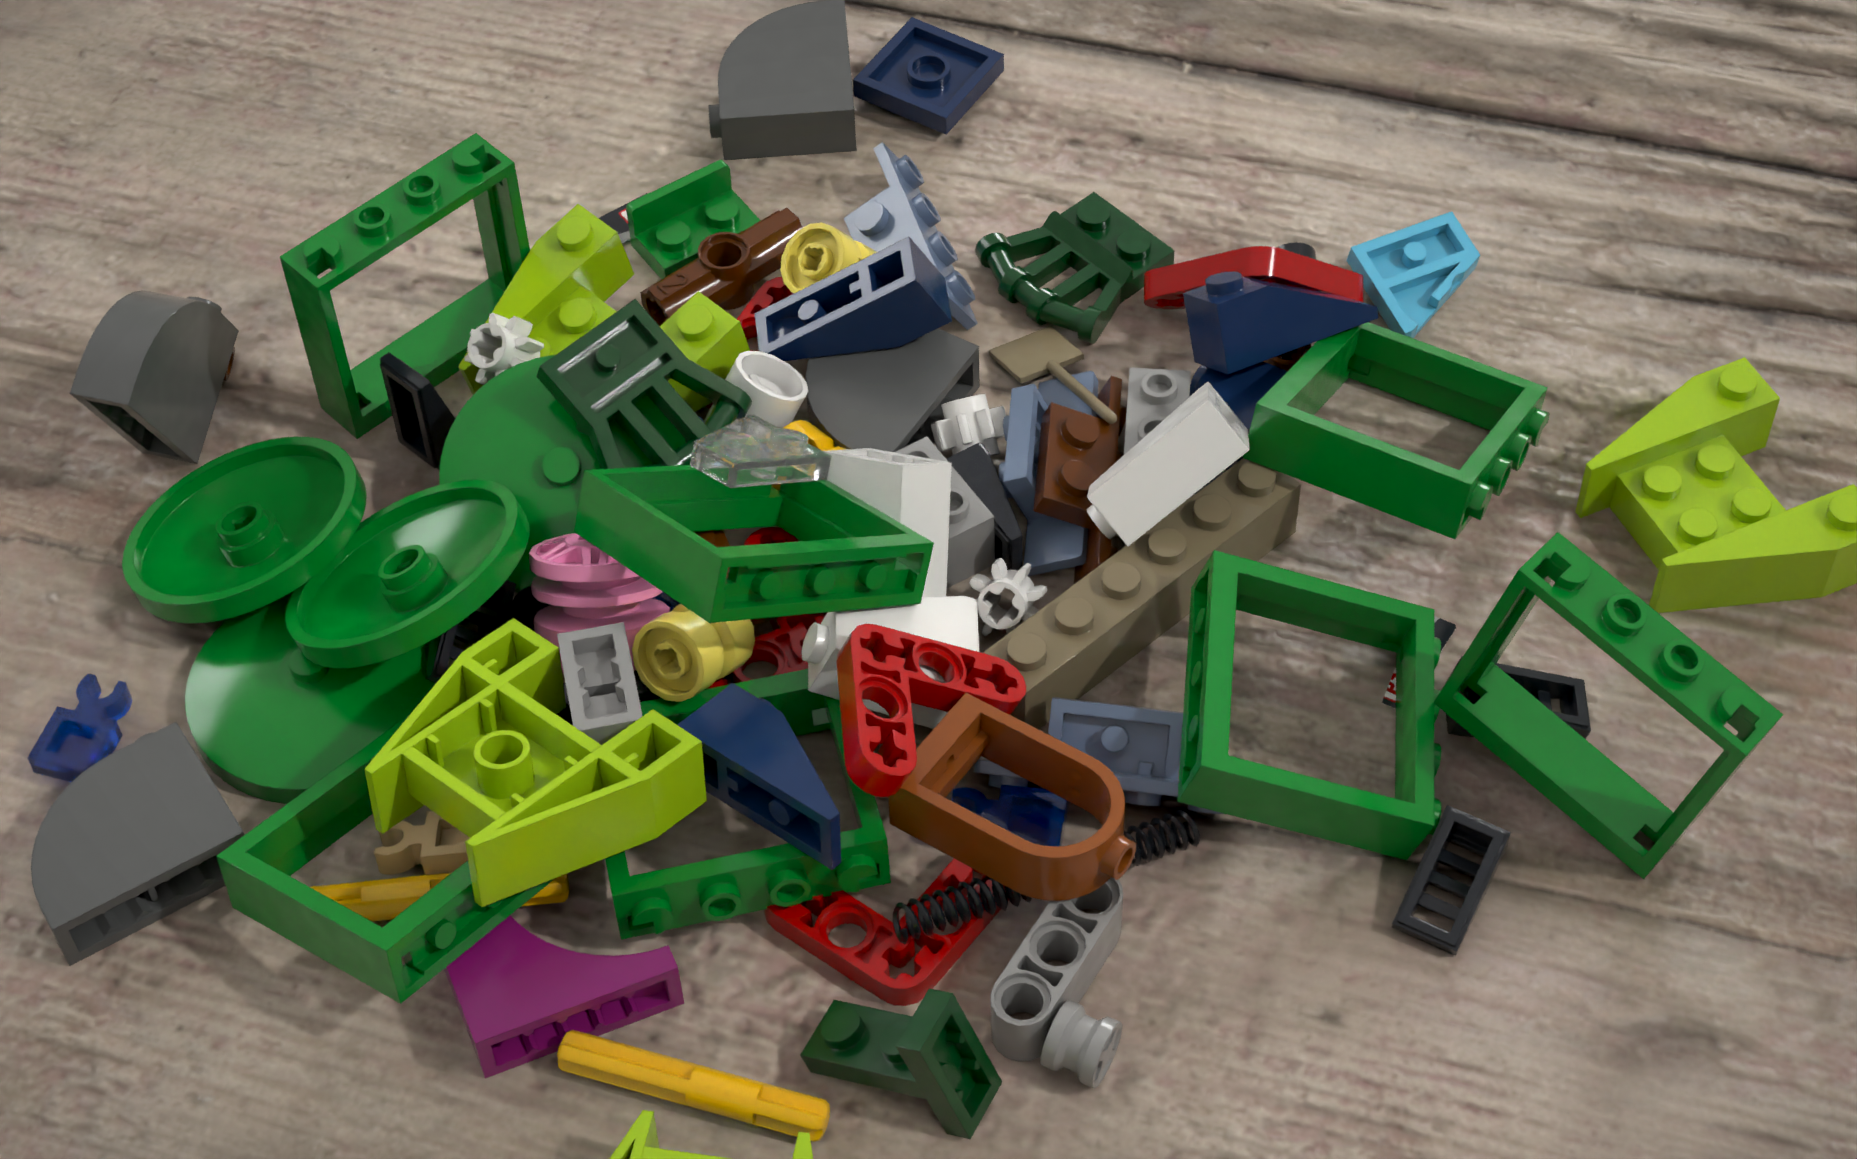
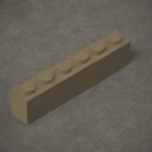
M1243 458L1168 514L1130 546L1126 545L983 652L985 654L1008 661L1024 677L1027 686L1026 695L1012 712L1011 716L1040 729L1050 720L1053 697L1078 700L1190 614L1191 587L1214 550L1259 561L1296 532L1301 483L1289 475Z

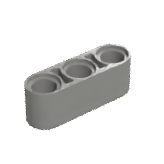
M1111 877L1097 890L1075 899L1049 901L995 982L990 994L991 1040L996 1050L1004 1057L1018 1062L1031 1061L1041 1057L1045 1039L1059 1009L1068 1000L1079 1003L1117 945L1121 935L1123 889L1119 880ZM1096 909L1102 912L1098 914H1088L1081 912V910ZM1050 960H1062L1068 962L1069 964L1064 966H1052L1046 964L1045 962H1048ZM1016 1012H1027L1035 1017L1028 1020H1018L1011 1018L1009 1015Z

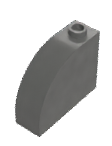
M845 0L808 2L780 9L748 26L731 42L723 55L718 71L719 104L708 105L711 138H722L724 160L857 151Z
M143 290L132 292L118 300L96 327L81 358L70 394L140 452L198 464L239 330L221 313L222 308L212 301L199 297L182 298Z
M936 329L901 347L809 358L806 369L809 423L834 440L835 447L839 446L846 449L872 448L896 452L926 436L934 444L935 440L931 424L944 420L941 405L973 396L980 387L979 346L941 329Z
M177 722L156 732L141 736L134 743L108 755L89 767L58 796L41 823L32 851V885L39 906L69 966L225 886L216 856L245 834Z

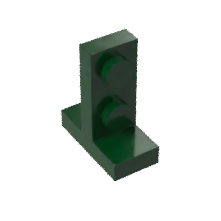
M930 988L913 1016L833 1000L800 1054L811 1073L927 1099L946 1134L966 1139L972 1138L1002 1084L1000 1076L954 994Z

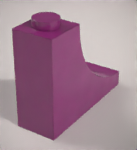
M511 915L444 968L485 1079L557 1052L567 1031L577 1030L594 1036H600L684 1004L678 966L669 945L651 951L628 955L610 956L579 953L542 940L517 923Z

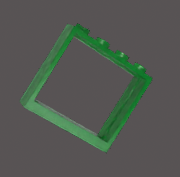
M477 133L280 256L320 406L356 439H359L392 416L380 368V358L388 352L428 379L433 387H436L460 371L458 366L468 351L471 329H476L480 325L485 324L530 252L515 163ZM473 199L489 279L350 370L330 290ZM329 268L332 270L320 279L317 277ZM360 400L367 405L363 409H360Z
M1367 322L1317 341L1256 403L1248 435L1249 451L1243 455V458L1449 538L1456 539L1472 517L1479 520L1482 519L1492 494L1499 496L1502 493L1511 469L1518 471L1526 458L1530 445L1535 447L1538 445L1542 430L1548 423L1550 415L1549 412L1541 410L1548 387ZM1350 378L1491 431L1461 469L1458 470L1314 415Z
M794 460L584 470L574 527L576 534L709 623L921 604L934 542ZM774 474H783L780 490L772 487ZM778 526L801 541L716 547L694 532Z
M1559 532L1517 571L1434 701V704L1642 879L1646 878L1681 839L1784 715ZM1551 580L1555 582L1553 586L1549 584ZM1538 599H1541L1724 749L1674 812L1495 665ZM1469 687L1481 698L1475 704H1472L1459 691L1463 693ZM1726 723L1738 731L1736 736L1724 727ZM1639 831L1655 842L1649 851L1634 839Z
M1214 550L1191 587L1177 802L1407 860L1428 834H1434L1440 821L1442 809L1441 801L1438 798H1434V777L1437 774L1441 761V746L1439 743L1434 742V723L1440 711V708L1434 704L1435 699L1440 693L1439 690L1434 689V670L1441 653V640L1434 637V609ZM1236 610L1396 652L1395 798L1228 755Z
M808 669L734 684L757 698L769 701L777 710L781 711L796 736L831 729L858 829L840 832L841 863L831 870L793 845L786 843L630 876L625 851L605 858L621 940L651 933L659 934L666 930L708 921H723L737 915L767 909L766 906L775 904L783 907L794 906L803 901L813 900V896L822 894L823 897L832 896V892L841 890L845 892H860V889L891 883L887 837L875 796L864 792L856 786L848 776L845 767L840 700L808 691ZM729 685L705 689L696 696L682 702L667 701L663 698L640 702L642 715L644 716L654 709L673 723L679 724Z
M408 716L216 856L232 908L400 1004L554 880L552 879L481 907L474 900L469 863L466 861L384 927H381L290 877L373 814L365 768ZM402 957L404 958L405 965L402 964Z

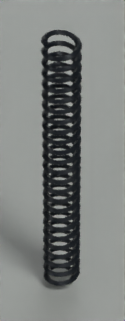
M1177 810L1173 816L1165 814L1162 819L1153 818L1150 824L1148 822H1141L1138 827L1129 826L1127 831H1124V837L1136 842L1135 857L1132 860V864L1135 866H1139L1141 857L1143 860L1150 862L1153 854L1158 858H1162L1165 850L1170 854H1174L1177 846L1181 850H1186L1188 842L1196 847L1200 842V834L1195 821L1182 810ZM1183 816L1188 822L1181 823L1177 818ZM1168 820H1171V828L1166 823ZM1156 824H1160V825H1159V832H1158V830L1154 827ZM1189 825L1193 831L1194 839L1190 833ZM1144 828H1148L1147 835L1142 831ZM1177 828H1178V830H1179V832H1180V834H1181L1182 842H1181V840H1180V838H1179V835H1178V832H1177ZM1132 832H1136V841L1131 836ZM1166 833H1167L1168 838H1169V840H1170V845H1169V843H1168V841H1167ZM1154 837H1155V839H1156V841H1157L1159 851H1158V849H1157V847H1156V844H1155V841H1154ZM1142 841L1144 842V845L1146 847L1147 854L1144 850ZM984 875L981 880L979 878H972L969 884L960 882L957 888L948 886L945 892L935 890L932 897L928 894H923L920 900L911 898L907 905L898 902L893 911V926L898 940L906 944L908 941L907 928L901 929L900 909L905 911L906 924L910 935L914 939L919 940L921 936L920 925L924 933L931 936L934 930L933 922L938 930L944 932L946 919L951 926L957 927L959 922L958 914L962 921L969 923L971 911L975 917L981 919L984 909L987 913L993 915L996 910V904L1000 909L1006 911L1008 899L1012 905L1018 907L1021 897L1029 903L1032 898L1022 895L1007 886L1004 889L1001 883ZM987 880L992 881L993 894L986 884ZM975 884L980 886V897L974 889ZM963 888L967 889L968 902L961 892ZM951 892L955 894L956 907L949 897ZM938 896H941L943 898L944 913L939 903L937 902ZM925 901L930 902L932 919L927 908L924 906ZM912 905H916L918 907V917L920 924L918 922L916 915L912 911Z

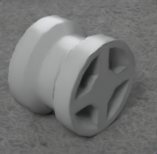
M1068 1000L1059 1009L1048 1031L1042 1049L1041 1065L1055 1072L1064 1068L1077 1073L1082 1084L1095 1089L1104 1079L1113 1061L1120 1042L1123 1024L1108 1016L1100 1020L1086 1015L1082 1005Z

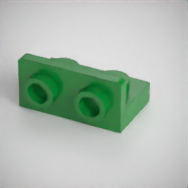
M718 160L655 191L645 194L629 202L626 206L631 246L661 280L699 258L698 248L706 237L718 232L739 234L761 221L732 190L730 167L723 160Z

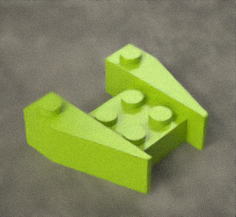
M577 204L535 242L492 313L508 319L516 316L531 322L533 326L528 337L544 343V348L540 350V357L558 354L617 312L607 305L605 301L635 275L618 232ZM699 291L660 326L689 360L723 379H726L738 355L750 351L740 321ZM463 358L458 368L471 393L474 395L483 386V384L475 381L480 368L466 362ZM673 379L668 380L669 384L694 412L712 403L711 400Z
M1745 357L1693 376L1586 463L1575 513L1579 518H1583L1606 508L1612 510L1658 569L1649 606L1658 613L1821 598L1857 583V487L1852 484L1786 510L1741 457L1766 447L1780 401V397Z
M513 618L464 650L366 766L365 775L375 827L380 833H385L425 805L469 837L465 844L474 900L478 905L484 907L656 839L705 803L707 798L702 741L652 709L603 745L599 744L556 715L566 708L559 647Z

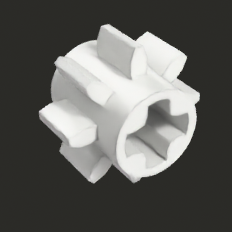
M491 313L489 315V323L482 324L476 329H471L467 348L468 354L464 357V360L480 368L476 375V382L484 385L493 377L519 363L540 358V350L544 348V343L528 337L533 326L531 322L516 316L508 319L496 313Z
M986 394L965 397L941 405L944 420L931 424L935 444L940 452L952 449L953 455L977 443H983L990 457L1000 454L997 439L1005 437L1003 432V419L1006 416L1004 406L989 409Z
M999 558L992 564V580L978 573L970 580L969 584L972 588L980 592L979 597L976 598L977 612L983 622H985L982 629L984 636L991 633L994 628L1006 629L1008 634L1021 624V619L1026 621L1039 611V609L1032 605L1034 601L1043 597L1048 590L1047 586H1034L1028 577L1031 564L1026 563L1018 571L1007 570L1006 563L1002 558ZM1005 588L1010 589L1015 594L1012 600L1013 606L1008 611L998 605L1001 600L1000 593Z

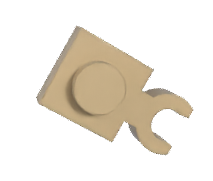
M427 811L425 825L413 826L411 823L402 820L385 833L379 832L383 846L377 847L374 850L381 874H400L418 864H422L425 875L451 873L468 861L465 841L469 837L435 812Z

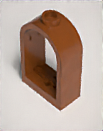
M968 693L961 697L916 748L917 762L915 769L895 795L888 797L889 822L892 826L1008 888L1035 899L1062 901L1087 895L1100 888L1111 877L1115 880L1120 879L1128 870L1136 852V842L1124 837L1125 797L1123 789L1117 777L1106 765L1094 757ZM982 756L1088 811L1099 820L1102 827L1088 839L1076 844L1043 846L1029 842L950 801L946 796Z

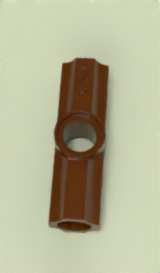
M786 207L781 211L774 212L739 234L718 232L706 237L699 245V258L640 292L643 308L661 326L698 291L723 310L744 306L753 296V284L781 268L782 254L788 241L798 230L803 228L799 217Z

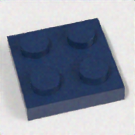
M911 17L853 79L854 97L947 135L1004 71V54Z

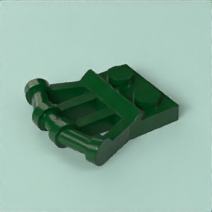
M1095 192L1061 214L1053 211L1040 228L1008 237L1002 233H990L981 238L975 247V253L980 263L984 267L991 269L999 283L998 292L1010 303L1020 302L1024 305L1027 316L1039 325L1051 323L1077 332L1079 340L1091 344L1098 340L1118 306L1144 288V274L1146 271L1174 264L1175 250ZM1044 254L1025 268L1015 266L1013 263ZM1070 267L1077 271V273L1052 290L1049 288L1039 289ZM1100 288L1102 290L1093 307L1089 306L1086 310L1073 306L1096 289Z
M636 299L542 364L536 376L577 423L576 429L590 438L601 469L624 468L609 427V423L613 420L621 426L652 462V464L643 467L696 465L700 462L709 464L722 455L721 445L735 420L744 418L752 405V400L745 391L689 360ZM669 379L679 382L712 401L714 408L705 424L669 384ZM646 396L654 402L685 438L686 443L675 451L635 407V404Z

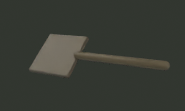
M1052 326L989 350V355L1021 384L1051 373L1107 423L1114 424L1117 421V415L1063 368L1083 360L1084 354Z

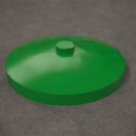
M555 355L519 363L501 372L479 388L466 402L454 420L445 440L440 461L439 485L472 479L494 481L504 485L513 493L526 514L530 528L528 544L521 560L507 579L516 583V593L525 587L531 586L534 578L537 577L530 570L529 552L532 546L546 539L575 533L574 527L584 470L601 469L590 438L576 429L577 423L536 377L539 367ZM648 396L635 404V407L674 451L686 443L682 434ZM615 420L609 423L624 468L643 467L652 464Z
M282 437L238 448L204 464L183 477L147 509L133 528L123 552L122 568L125 580L140 604L149 613L167 621L190 624L207 623L252 612L286 596L308 582L332 562L345 548L356 532L364 515L367 499L364 481L352 458L344 449L320 438Z
M489 480L454 481L409 495L360 522L353 537L337 557L312 579L292 592L286 608V628L304 656L314 664L323 667H361L407 653L435 639L463 621L483 605L504 584L518 565L528 544L530 534L528 518L513 493L507 487Z
M292 592L252 612L229 618L211 635L198 653L186 684L185 711L197 749L211 770L235 789L265 801L288 804L412 713L436 684L425 679L430 641L407 653L375 664L354 668H329L314 664L308 660L286 628L285 614Z

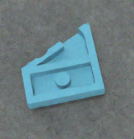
M1451 211L1355 245L1350 248L1347 262L1353 272L1363 275V288L1373 304L1377 306L1378 312L1388 328L1394 332L1414 338L1475 270L1480 254Z

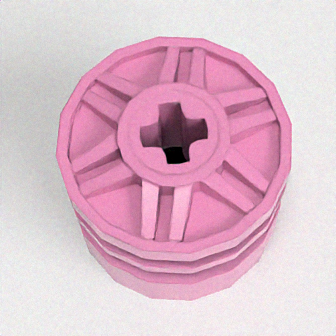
M576 533L546 539L532 546L529 552L530 570L537 575L531 584L532 595L538 601L550 604L537 612L534 618L535 632L559 647L557 638L559 633L624 622L633 670H636L632 653L635 635L645 624L664 613L671 612L670 607L663 601L653 599L663 593V591ZM560 655L561 669H562V673H564V671H563V666H562L561 655Z

